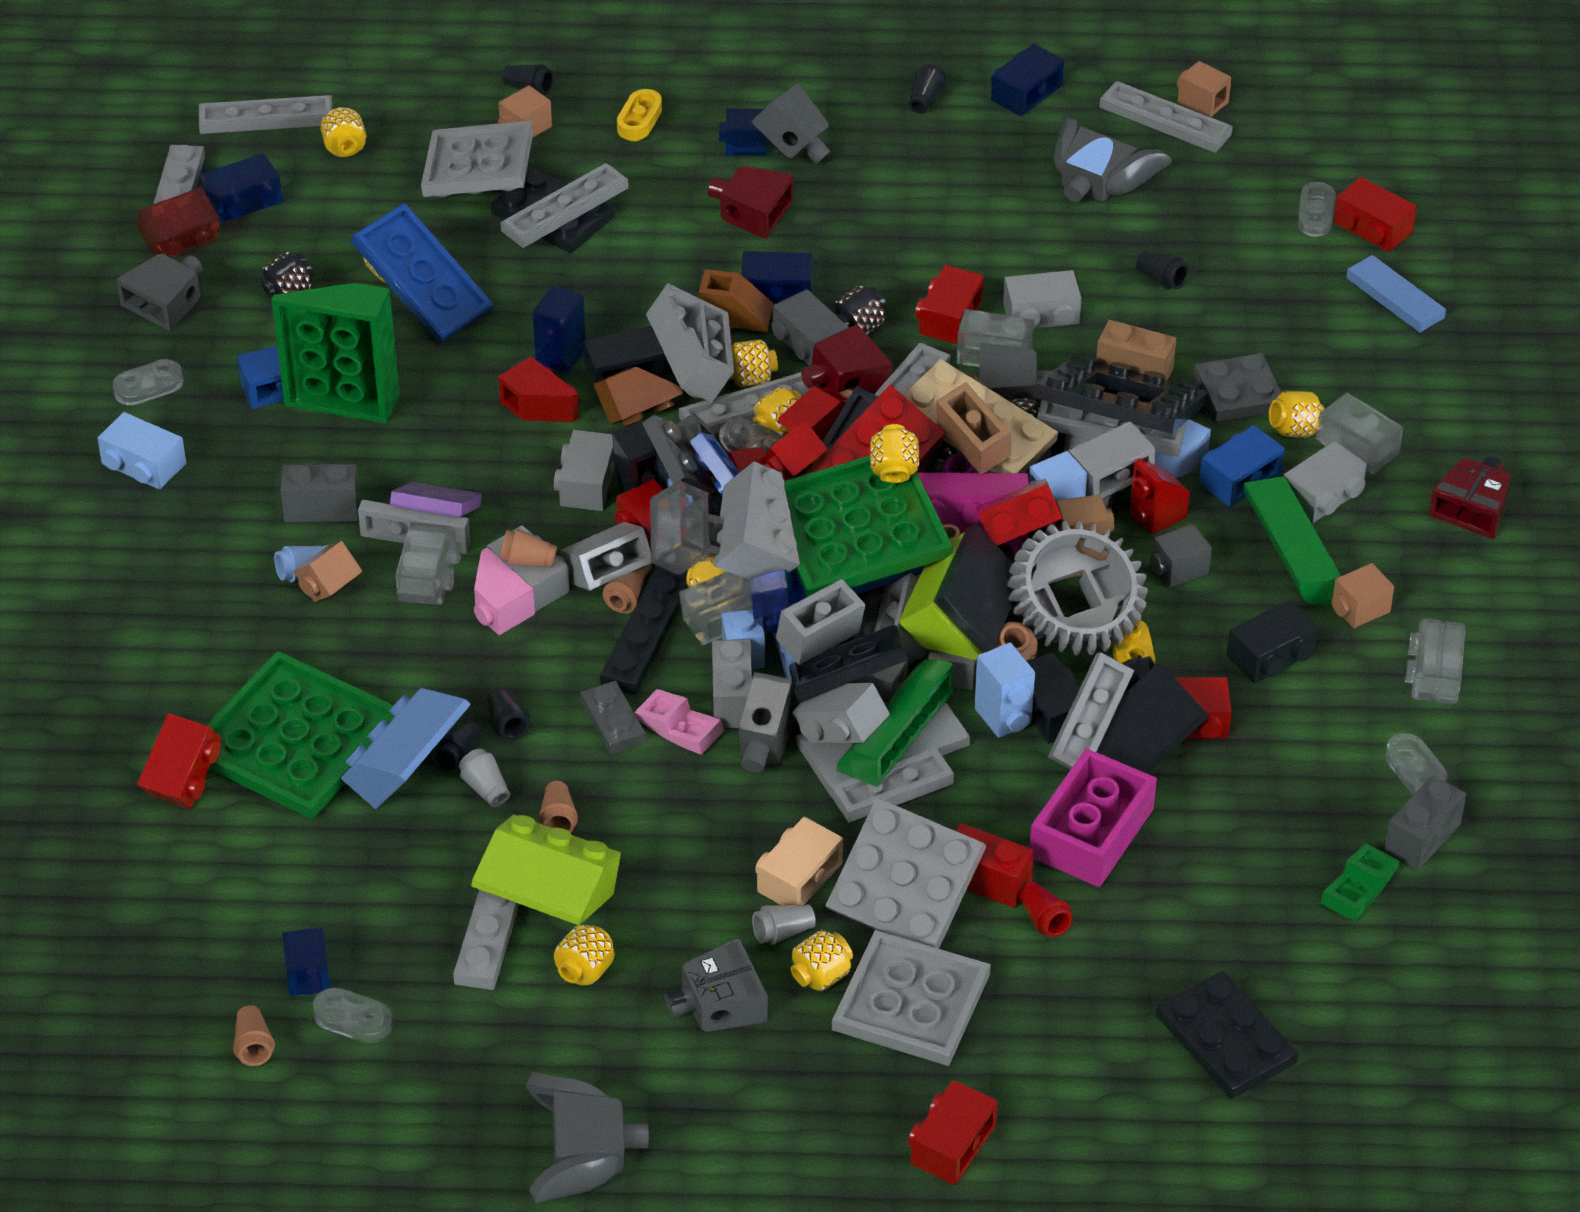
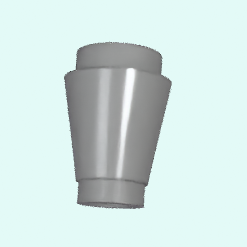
M476 749L462 758L459 763L460 777L488 802L491 807H498L509 799L511 793L507 789L493 754L486 753L484 749Z
M809 904L762 906L761 910L754 912L752 916L754 934L761 944L775 945L807 929L814 928V911Z

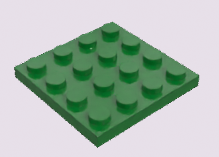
M869 455L784 481L800 565L795 570L807 597L841 579L852 588L946 559L953 553V546L917 471L905 482H884L880 479V476L871 470Z
M277 651L206 725L222 738L219 756L213 764H210L209 770L313 820L346 784L341 779L350 768L345 761L360 744L365 748L371 744L372 740L367 736L382 719L387 723L391 721L394 715L389 710L394 705Z

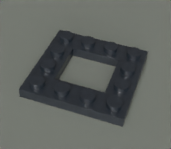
M1077 354L1076 357H1071L1035 383L1032 398L1124 422L1131 421L1132 424L1173 434L1206 405L1209 391L1199 389L1200 385L1193 381L1179 380L1176 383L1165 380V375L1158 372L1145 371L1144 374L1131 371V366L1123 363L1112 362L1110 365L1098 363L1097 358L1092 355ZM1104 388L1120 392L1117 395L1104 392ZM1139 397L1147 398L1152 401L1150 403L1139 401Z

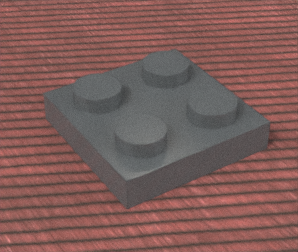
M1263 353L1195 364L1194 376L1200 385V389L1209 391L1207 404L1215 422L1269 413L1270 404L1281 393Z
M655 415L642 423L673 485L704 498L716 491L711 480L714 476L711 470L706 471L694 457L696 450L690 441L695 436L688 428H682L671 420L667 421Z

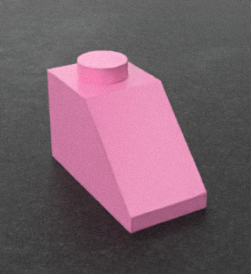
M488 547L483 549L480 555L474 587V613L482 625H488L498 635H501L535 615L533 588Z

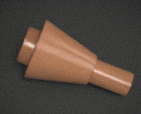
M652 565L643 566L608 583L603 589L605 603L616 612L622 614L631 613L637 605L644 579L652 570Z

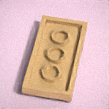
M942 359L903 394L904 397L937 424L936 401L967 382L1011 432V456L990 469L995 473H1025L1057 441L1058 432ZM945 434L943 440L957 448Z

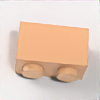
M803 817L793 828L790 827L783 833L779 843L770 853H764L758 860L755 869L757 873V892L780 905H805L843 864V837Z

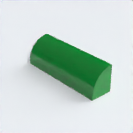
M1285 476L1245 482L1243 486L1244 493L1303 599L1314 605L1331 604L1335 579L1341 577V574Z
M927 659L920 662L885 704L890 715L864 743H853L839 760L836 771L878 787L952 695L953 664L939 659Z

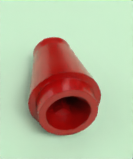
M1030 882L1020 890L1019 899L1039 933L1049 937H1057L1069 929L1073 917L1070 906L1066 902L1039 886L1036 882Z

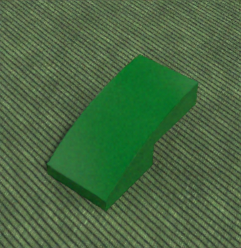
M1365 843L1346 861L1343 873L1323 891L1320 903L1355 922L1385 888L1398 869L1400 861Z

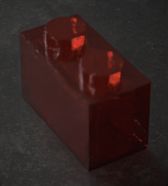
M199 187L140 209L138 214V230L153 257L157 254L174 257L184 249L195 245H206L218 237L220 219L203 188Z

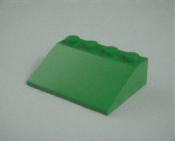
M350 283L274 295L272 298V308L284 405L286 407L387 424L400 396L390 288Z

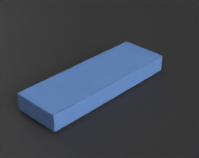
M1371 255L1348 268L1346 277L1348 280L1419 333L1445 318L1446 309L1375 256Z

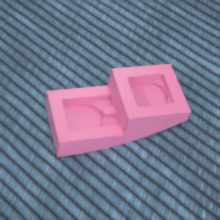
M656 689L634 712L640 722L660 736L701 755L724 732L721 719L690 710L687 698Z

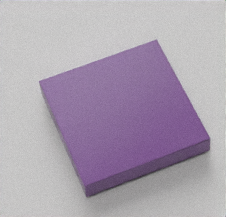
M412 481L391 491L390 504L396 507L460 518L481 506L482 493Z

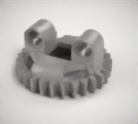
M1065 520L1061 524L1059 531L1052 523L1047 527L1045 533L1038 530L1032 539L1028 538L1024 542L1023 550L1020 549L1014 557L1016 562L1012 564L1009 570L1014 575L1007 583V586L1015 589L1009 596L1010 601H1015L1013 604L1014 614H1016L1020 623L1028 626L1034 632L1033 634L1037 640L1047 636L1045 646L1048 647L1054 640L1058 641L1059 652H1063L1067 644L1072 645L1074 655L1079 654L1082 646L1086 647L1089 655H1093L1097 644L1104 652L1109 649L1111 642L1117 646L1120 645L1124 637L1123 635L1129 637L1134 630L1133 625H1138L1142 616L1140 613L1146 607V602L1143 599L1146 597L1148 589L1141 586L1146 580V575L1136 573L1141 566V561L1131 562L1129 560L1133 554V549L1123 551L1120 548L1123 538H1119L1115 542L1109 539L1110 529L1106 530L1102 535L1096 533V523L1091 526L1089 531L1083 530L1081 520L1077 522L1074 529H1071ZM1079 540L1085 541L1084 547L1095 550L1100 554L1103 550H1106L1109 554L1105 560L1100 561L1080 553L1075 546ZM1034 565H1036V566H1037V567H1036V570H1035V572H1034V574H1033V576H1032V579H1031L1032 569H1033ZM1078 573H1083L1079 580L1080 588L1091 609L1064 617L1049 584ZM1122 607L1118 617L1113 620L1116 611Z

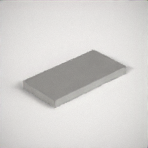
M946 702L899 761L935 747L943 756L970 745L969 734ZM802 733L796 735V745L830 796L831 785L853 778L836 771L839 760L853 743H809Z

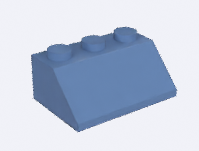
M420 688L411 698L404 694L389 710L394 715L391 721L387 723L382 719L367 736L372 740L371 744L367 748L360 744L345 761L350 768L341 779L374 809H377L409 778L471 704L466 699Z

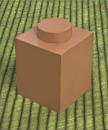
M1198 61L1188 70H1184L1177 81V87L1179 88L1177 103L1195 112L1212 117L1229 103L1231 76Z
M527 86L498 102L499 124L531 120L533 137L552 127L551 101L531 86Z
M339 541L322 549L293 572L299 579L298 582L302 591L316 602L331 596L363 571L344 543Z
M1373 563L1335 579L1332 597L1333 609L1338 616L1343 617L1354 629L1390 613L1394 585Z

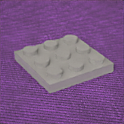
M531 120L433 130L421 183L423 197H446L450 194H479L483 191H511L516 188H523L533 137Z
M876 797L825 906L831 911L872 929L939 949L986 849V845L983 842Z
M875 930L832 1019V1030L949 1066L990 976L991 964Z

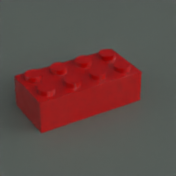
M890 384L806 474L869 456L872 436L877 432L883 431V427L891 424L904 426L905 430L914 433L918 438L919 470L942 444L945 431Z

